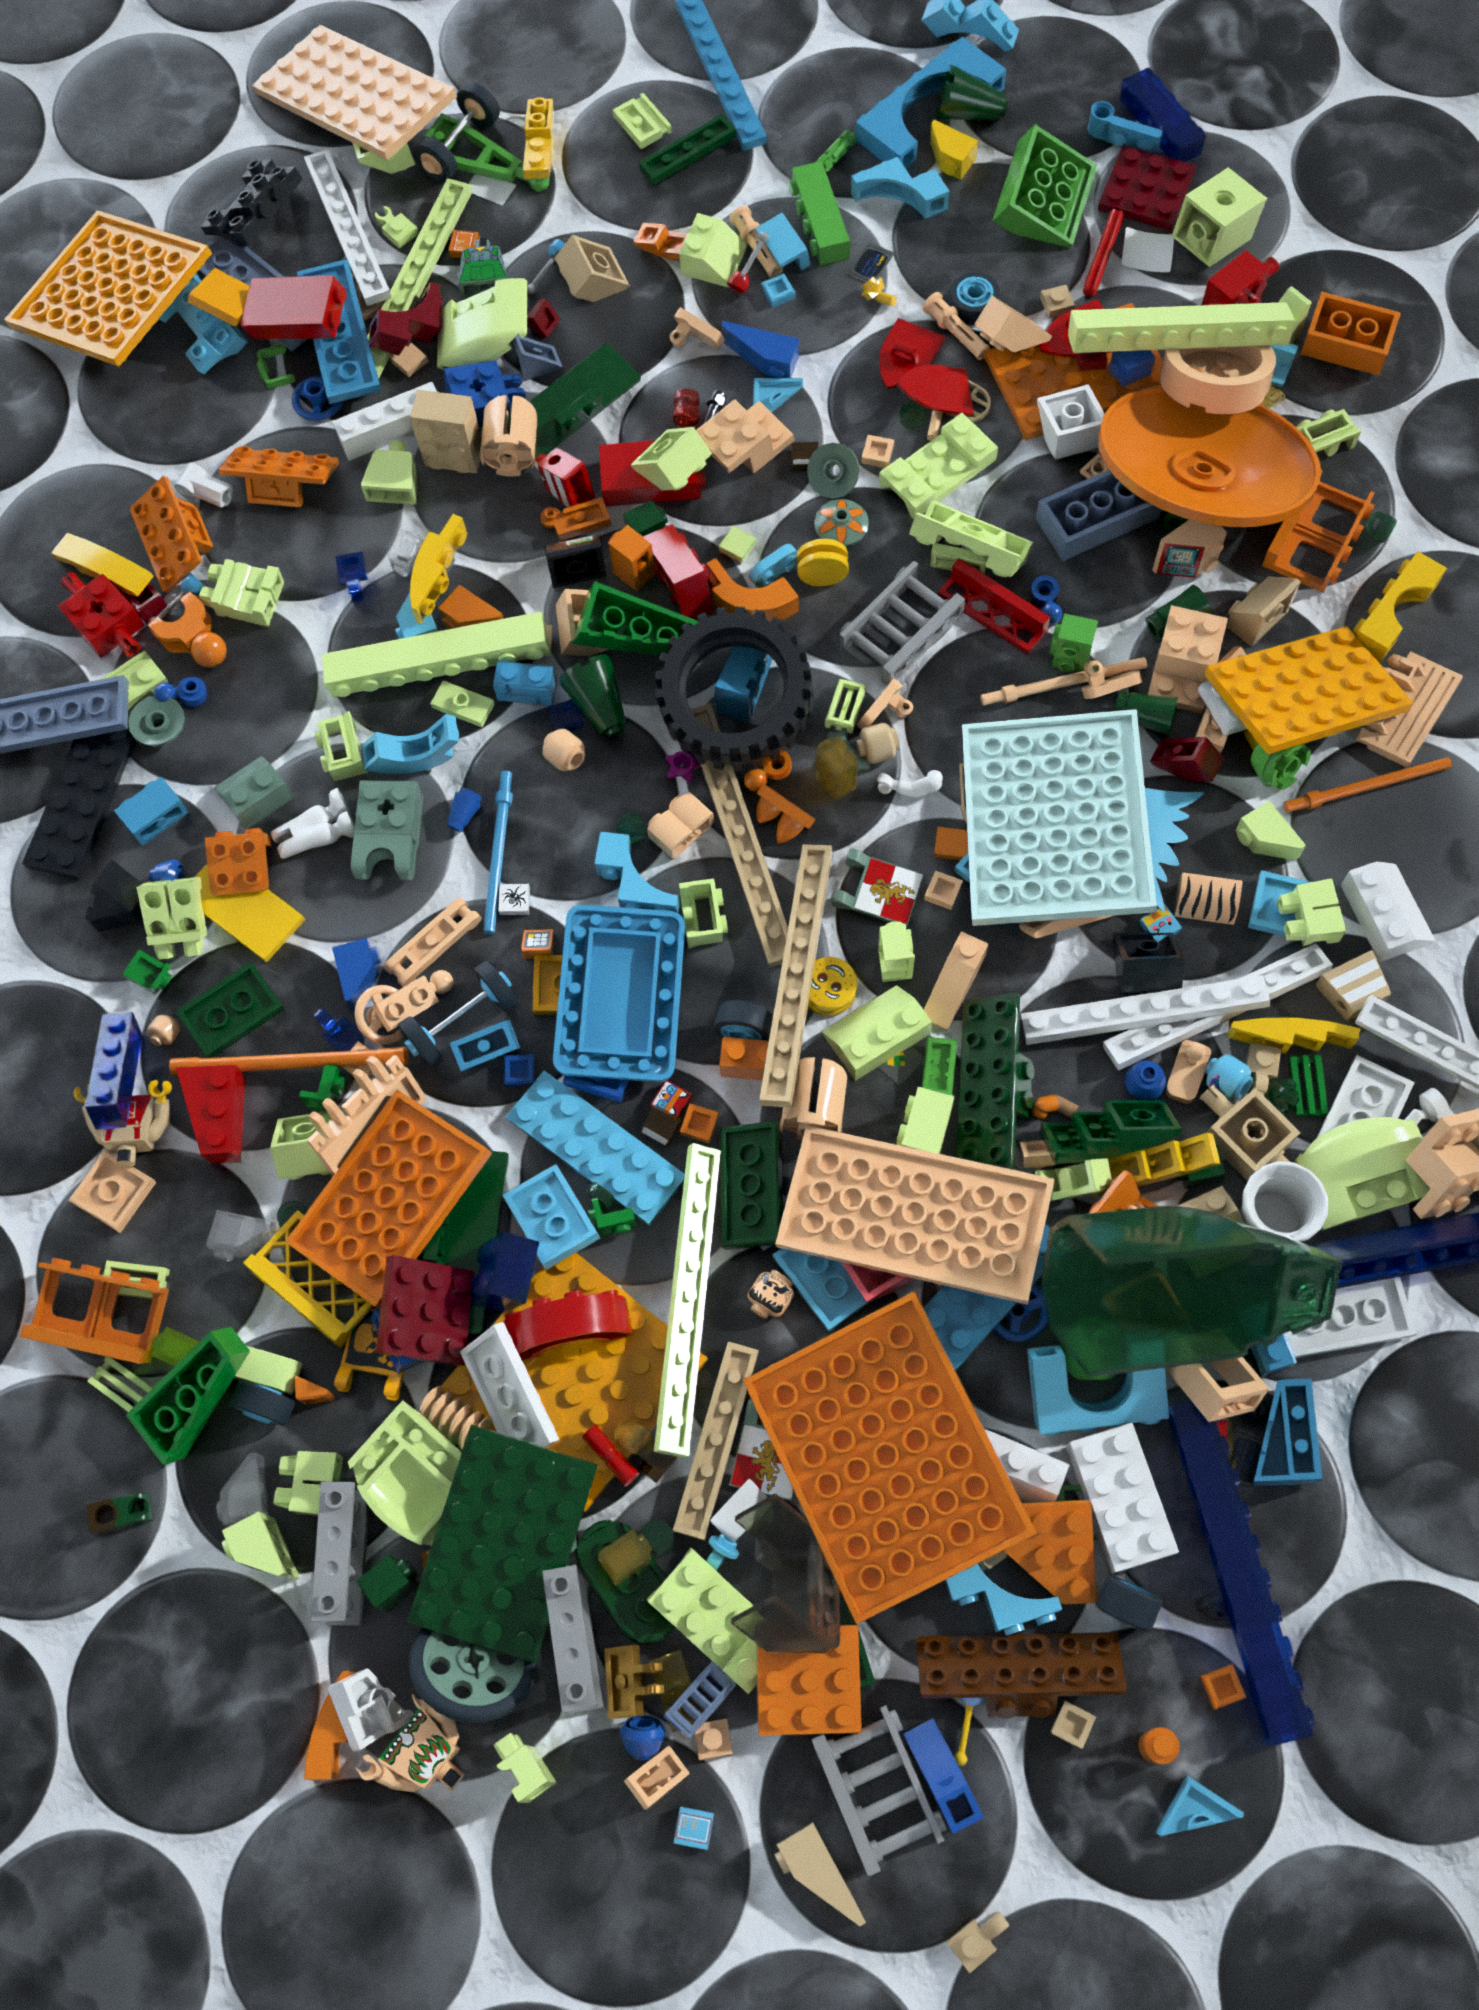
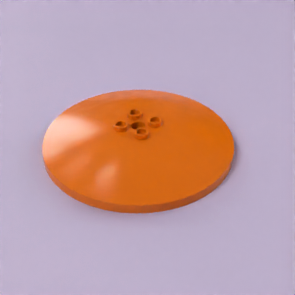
M1162 385L1139 389L1119 398L1108 408L1103 417L1098 433L1099 451L1107 468L1115 478L1146 502L1185 519L1226 527H1257L1274 524L1293 517L1307 507L1313 499L1320 482V462L1309 440L1292 423L1261 404L1251 410L1235 414L1206 413V407L1191 404L1188 408L1178 403L1165 392Z

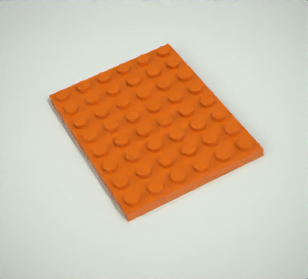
M916 1292L896 1300L743 1380L856 1624L1037 1534Z

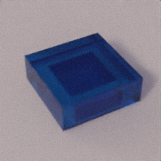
M572 699L548 707L555 731L558 729L571 731L584 726L578 707Z

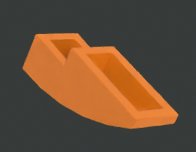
M342 1671L336 1682L356 1672ZM329 1693L320 1709L312 1731L306 1757L304 1780L339 1779L340 1743L349 1742Z

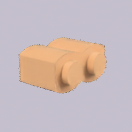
M690 792L682 796L678 795L670 802L667 811L662 814L658 813L651 818L647 828L648 837L670 858L675 859L694 840L712 826L714 814Z

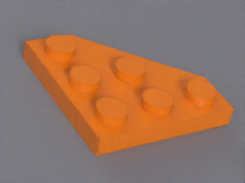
M1090 1500L1022 1503L1037 1534L1004 1550V1552L1053 1596H1058L1059 1601L1063 1605L1096 1603L1094 1541Z

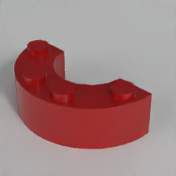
M577 1290L565 1293L563 1299L551 1301V1298L536 1299L532 1301V1307L506 1314V1319L503 1321L522 1361L538 1358L545 1351L565 1344L581 1341H600L604 1343L634 1336L627 1299L624 1296L618 1295L617 1290L583 1295V1291Z

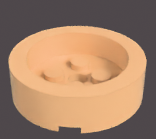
M1270 345L1165 349L1160 382L1165 392L1172 399L1188 408L1191 404L1206 407V413H1241L1259 406L1264 401L1267 393H1269L1276 356Z

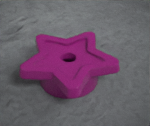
M683 750L665 757L671 766L667 774L669 779L682 777L687 782H691L692 771L701 766L700 762L693 759L690 753L687 755Z

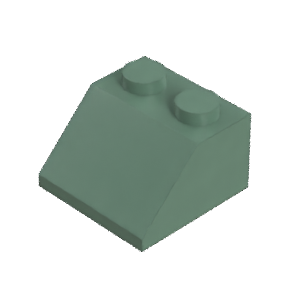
M260 756L214 787L245 830L293 799L285 782L263 756Z

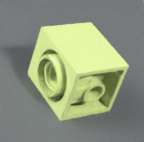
M1228 167L1185 196L1172 237L1211 267L1251 240L1267 198Z

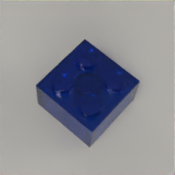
M502 1232L485 1242V1244H482L477 1255V1263H480L478 1275L475 1274L471 1281L470 1293L473 1294L471 1303L502 1312L505 1310L511 1311L526 1304L539 1241Z

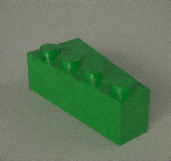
M594 582L586 595L572 644L660 656L662 652L668 654L670 649L667 642L672 636L678 639L682 635L681 626L688 622L692 627L699 621Z
M232 1327L210 1331L126 1414V1417L162 1465L185 1459L248 1356L250 1350Z

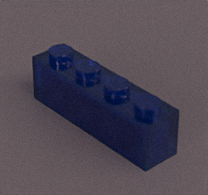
M1148 67L1123 79L1119 99L1140 124L1162 130L1159 147L1168 158L1188 162L1202 155L1206 138L1204 130L1193 121L1189 112L1183 109L1174 94L1169 92L1163 85L1159 76L1155 75Z
M133 1011L102 1015L85 1108L95 1130L127 1127L143 1036Z

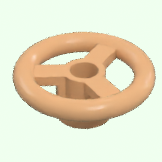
M377 985L367 989L359 997L354 1012L355 1022L359 1031L368 1040L377 1044H392L404 1037L400 1029L391 1035L383 1036L376 1034L378 1029L384 1026L373 1007L367 1010L365 1015L366 1022L364 1020V1008L370 998L376 1004L383 1000L381 994L391 995L398 989L387 985Z

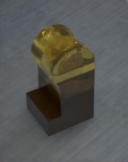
M623 1421L615 1430V1440L618 1445L626 1451L636 1454L644 1461L638 1469L655 1483L658 1482L677 1459L676 1456L654 1452L655 1437L635 1421Z

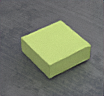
M733 526L720 543L719 552L743 563L756 545L757 538Z

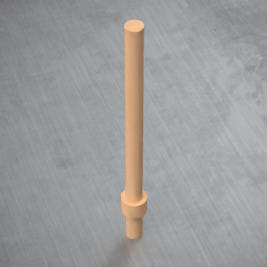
M1145 657L1103 666L1102 673L1104 678L1145 669L1147 668V661ZM1085 671L1017 687L1014 684L1004 686L999 691L982 694L980 696L981 703L985 706L1003 701L1005 704L1015 702L1020 697L1088 682V675Z

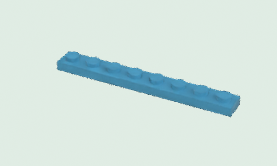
M675 0L678 13L730 123L736 128V136L743 151L767 144V135L703 1Z

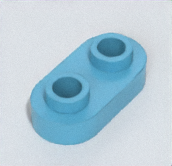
M791 544L783 545L758 562L751 569L749 579L756 587H765L773 583L776 577L796 567L797 550Z

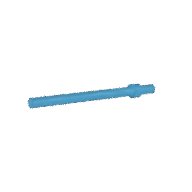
M501 771L499 791H496L495 795L497 812L483 933L487 935L495 934L508 808L512 806L513 794L510 792L512 772Z

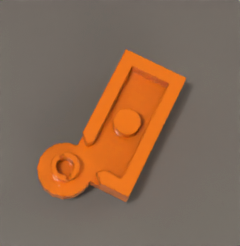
M602 497L565 508L562 513L555 507H548L540 514L542 525L550 529L555 528L559 541L611 525L610 516Z

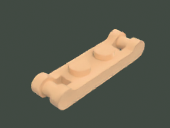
M457 898L385 962L383 968L390 975L394 974L398 978L397 982L402 987L416 980L419 974L466 932L477 927L482 917L476 911H471L468 908V903L462 898ZM456 916L462 918L458 923L453 920ZM406 960H409L412 964L405 969L402 965Z

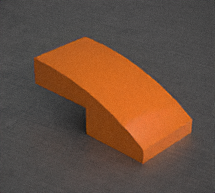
M643 223L633 243L636 247L651 254L680 261L679 252L688 234L668 232L665 224Z

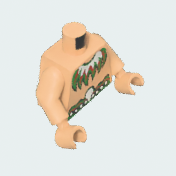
M412 1694L413 1702L418 1709L379 1757L378 1761L381 1764L378 1765L373 1757L366 1754L363 1758L371 1763L369 1770L362 1772L356 1768V1772L364 1780L373 1779L392 1790L417 1792L421 1788L429 1789L438 1779L452 1791L465 1775L451 1762L460 1750L456 1744L459 1734L455 1720L437 1713L423 1699H417Z

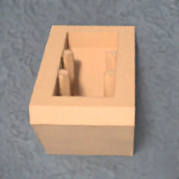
M667 1746L625 1779L624 1782L642 1807L647 1810L690 1773L671 1747Z

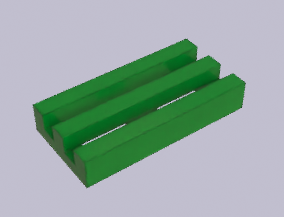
M1303 1055L1300 1058L1290 1056L1288 1058L1290 1078L1297 1083L1295 1091L1299 1093L1298 1096L1300 1098L1297 1105L1294 1106L1295 1118L1326 1117L1328 1115L1321 1055H1315L1314 1057ZM1298 1065H1302L1308 1110H1303ZM1310 1065H1313L1318 1110L1315 1109Z

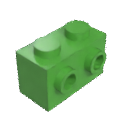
M1064 613L1062 624L1056 623L1049 651V655L1054 656L1052 667L1059 668L1064 672L1084 671V666L1089 660L1098 624L1097 620Z

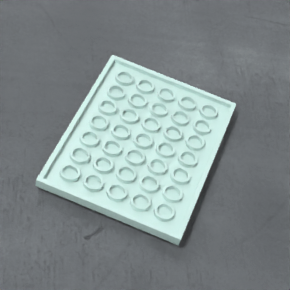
M1137 709L962 724L973 926L1157 912Z

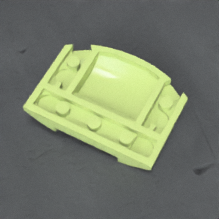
M524 278L495 280V287L457 303L451 299L439 314V318L442 319V328L438 334L437 367L444 371V367L451 368L493 361L511 349L509 343L518 333L523 339L527 334V281Z
M1391 1117L1356 1120L1324 1133L1310 1144L1303 1155L1300 1153L1295 1159L1296 1163L1309 1169L1322 1182L1328 1197V1215L1322 1226L1323 1230L1421 1200L1430 1187L1405 1161L1423 1140L1415 1121H1405Z
M401 1401L348 1461L349 1469L353 1467L358 1483L356 1487L361 1496L386 1525L414 1543L432 1546L462 1452L435 1429L425 1417L405 1401Z

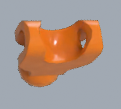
M191 592L186 593L180 598V601L185 606V612L180 619L174 622H165L156 617L147 624L153 635L167 651L171 653H189L196 663L205 668L218 666L226 658V643L219 635L211 632L212 618L206 611L204 604Z

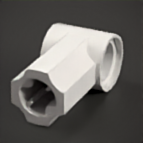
M193 463L188 464L174 485L175 489L182 496L190 500L200 498L221 508L228 506L232 500L233 488L230 484L209 476L203 468Z

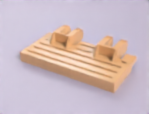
M1411 651L1407 658L1393 654L1387 660L1388 665L1392 668H1384L1413 702L1410 711L1363 725L1361 727L1364 728L1361 729L1356 737L1357 741L1367 745V749L1406 768L1411 764L1463 678V675Z
M392 1056L385 1063L391 1072L390 1074L376 1057H368L366 1062L375 1075L372 1081L360 1069H356L352 1073L361 1088L342 1105V1108L348 1115L347 1117L330 1098H326L322 1102L325 1110L332 1118L328 1124L316 1112H312L308 1116L317 1131L307 1139V1142L332 1177L396 1089L420 1105L427 1100V1097L409 1069L402 1064L397 1056Z

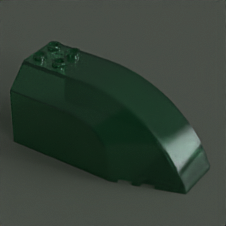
M1157 1206L1070 1215L1049 1228L1041 1287L1051 1331L1090 1378L1236 1359L1247 1355L1248 1349L1263 1343L1265 1346L1275 1343L1277 1336L1289 1331L1294 1335L1331 1319L1342 1261L1305 1243L1209 1211L1182 1206Z

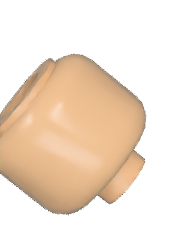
M168 1015L156 1016L147 1028L150 1041L156 1046H160L162 1043L171 1045L180 1032L178 1022Z

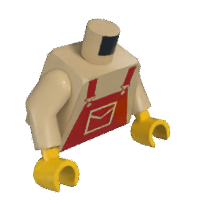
M153 1080L148 1086L150 1093L148 1095L97 1098V1103H93V1098L96 1095V1089L93 1085H87L88 1097L82 1096L79 1086L75 1088L74 1097L77 1101L84 1103L82 1111L90 1132L97 1143L103 1145L109 1153H117L116 1165L120 1167L134 1166L136 1152L151 1151L154 1148L155 1141L159 1140L169 1126L170 1107L169 1099H166V1095L172 1090V1084L169 1081L163 1082L162 1092L158 1090V1081Z

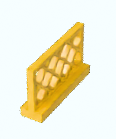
M297 1210L255 1256L251 1254L243 1263L253 1275L335 1345L341 1348L348 1339L347 1335L374 1306L364 1298H358V1294L354 1291V1299L336 1300V1285L343 1283L332 1275L329 1280L314 1281L313 1266L316 1264L309 1259L291 1262V1246L285 1241L290 1236V1231L304 1216ZM286 1247V1262L272 1264L266 1259V1256L274 1248ZM308 1266L309 1282L295 1283L291 1280V1268ZM286 1268V1275L279 1269ZM331 1285V1301L317 1302L314 1299V1287ZM309 1287V1294L306 1293L302 1288ZM354 1305V1316L344 1325L337 1319L336 1306ZM324 1307H331L332 1314Z

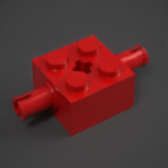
M1245 250L1208 279L1202 305L1261 303L1262 292L1267 286L1266 280L1279 271V263L1273 257H1268L1262 263Z
M73 572L67 574L71 578L72 583L64 576L61 580V585L72 596L58 605V608L68 623L100 658L117 646L121 648L127 657L134 656L129 646L138 653L141 645L132 635L143 628L145 624L136 609L102 573L87 585Z

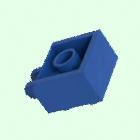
M497 360L444 368L445 393L472 397L479 429L483 428L484 409L489 401L497 396L507 395V411L510 417V404H512L513 395L523 397L524 399L527 396L524 389L520 387L522 383L520 376L517 374L502 376Z

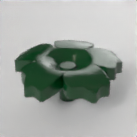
M1277 1078L1269 1080L1268 1091L1271 1093L1265 1094L1264 1097L1281 1114L1289 1111L1290 1105L1296 1106L1300 1100L1299 1093L1295 1091L1297 1083L1293 1079H1283L1281 1082Z

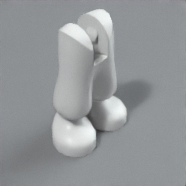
M338 788L330 791V804L328 807L315 805L270 832L273 841L281 843L277 850L282 859L312 848L333 844L341 836L354 838L355 822Z

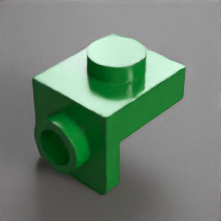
M140 949L122 974V976L152 994L157 988L164 990L173 975L168 973L171 968L170 964L166 963L164 965Z
M325 1065L318 1093L300 1091L299 1097L308 1109L323 1112L325 1108L322 1102L326 1098H330L336 1103L338 1095H342L345 1087V1078L337 1066Z
M592 1199L593 1208L588 1209L591 1223L594 1227L598 1226L601 1235L613 1233L614 1236L625 1235L631 1232V1228L637 1227L632 1208L603 1214L599 1199Z

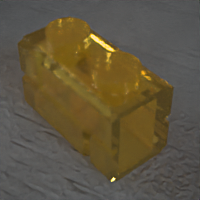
M835 737L832 740L827 739L816 748V779L823 788H826V792L833 801L839 800L856 789L858 759L851 750H847L848 746L840 737Z

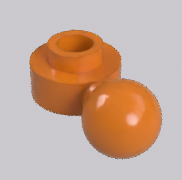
M780 749L781 757L774 761L770 756L764 758L762 769H751L745 774L744 784L750 791L757 792L762 784L766 785L767 778L780 780L790 774L792 762L790 755L785 750ZM776 764L783 765L780 769L773 768Z

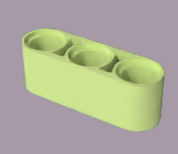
M247 1346L250 1352L233 1379L254 1385L257 1383L281 1393L292 1395L295 1388V1376L299 1377L303 1364L284 1356Z

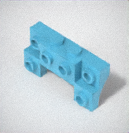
M195 274L174 299L173 303L160 316L159 320L166 323L177 311L198 337L185 355L199 372L205 374L220 360L239 353L248 341L237 327L188 303L190 292L201 282L200 278Z

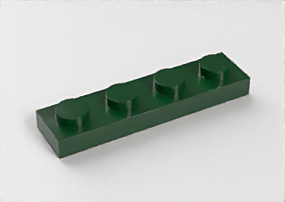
M721 113L640 161L639 170L655 186L737 137L736 128Z

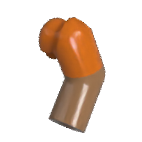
M1057 1094L1038 1097L1034 1101L1032 1114L1039 1119H1044L1048 1112L1057 1111L1072 1119V1112H1076L1079 1106Z

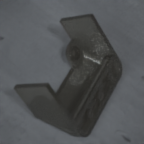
M776 1493L736 1515L735 1522L756 1538V1559L762 1567L767 1568L773 1573L772 1596L732 1617L731 1624L754 1641L758 1647L769 1653L825 1654L837 1648L840 1644L839 1586L809 1521Z

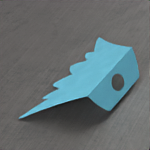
M1145 788L1156 904L1163 913H1165L1164 903L1156 878L1164 882L1168 880L1159 863L1179 866L1175 853L1167 843H1178L1188 839V836L1173 821H1182L1189 818L1188 814L1179 809L1199 799L1204 792H1173Z

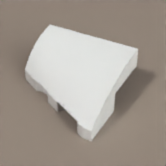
M368 1668L327 1687L352 1752L363 1749L385 1734L395 1732L403 1727L414 1714L411 1710L405 1711L393 1700L396 1695L389 1688L382 1687L378 1682V1678Z

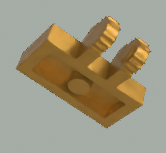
M639 1645L605 1648L608 1719L644 1716L642 1695L664 1693V1685L648 1684V1686L642 1687L641 1673L654 1674L663 1671L662 1663L640 1664Z

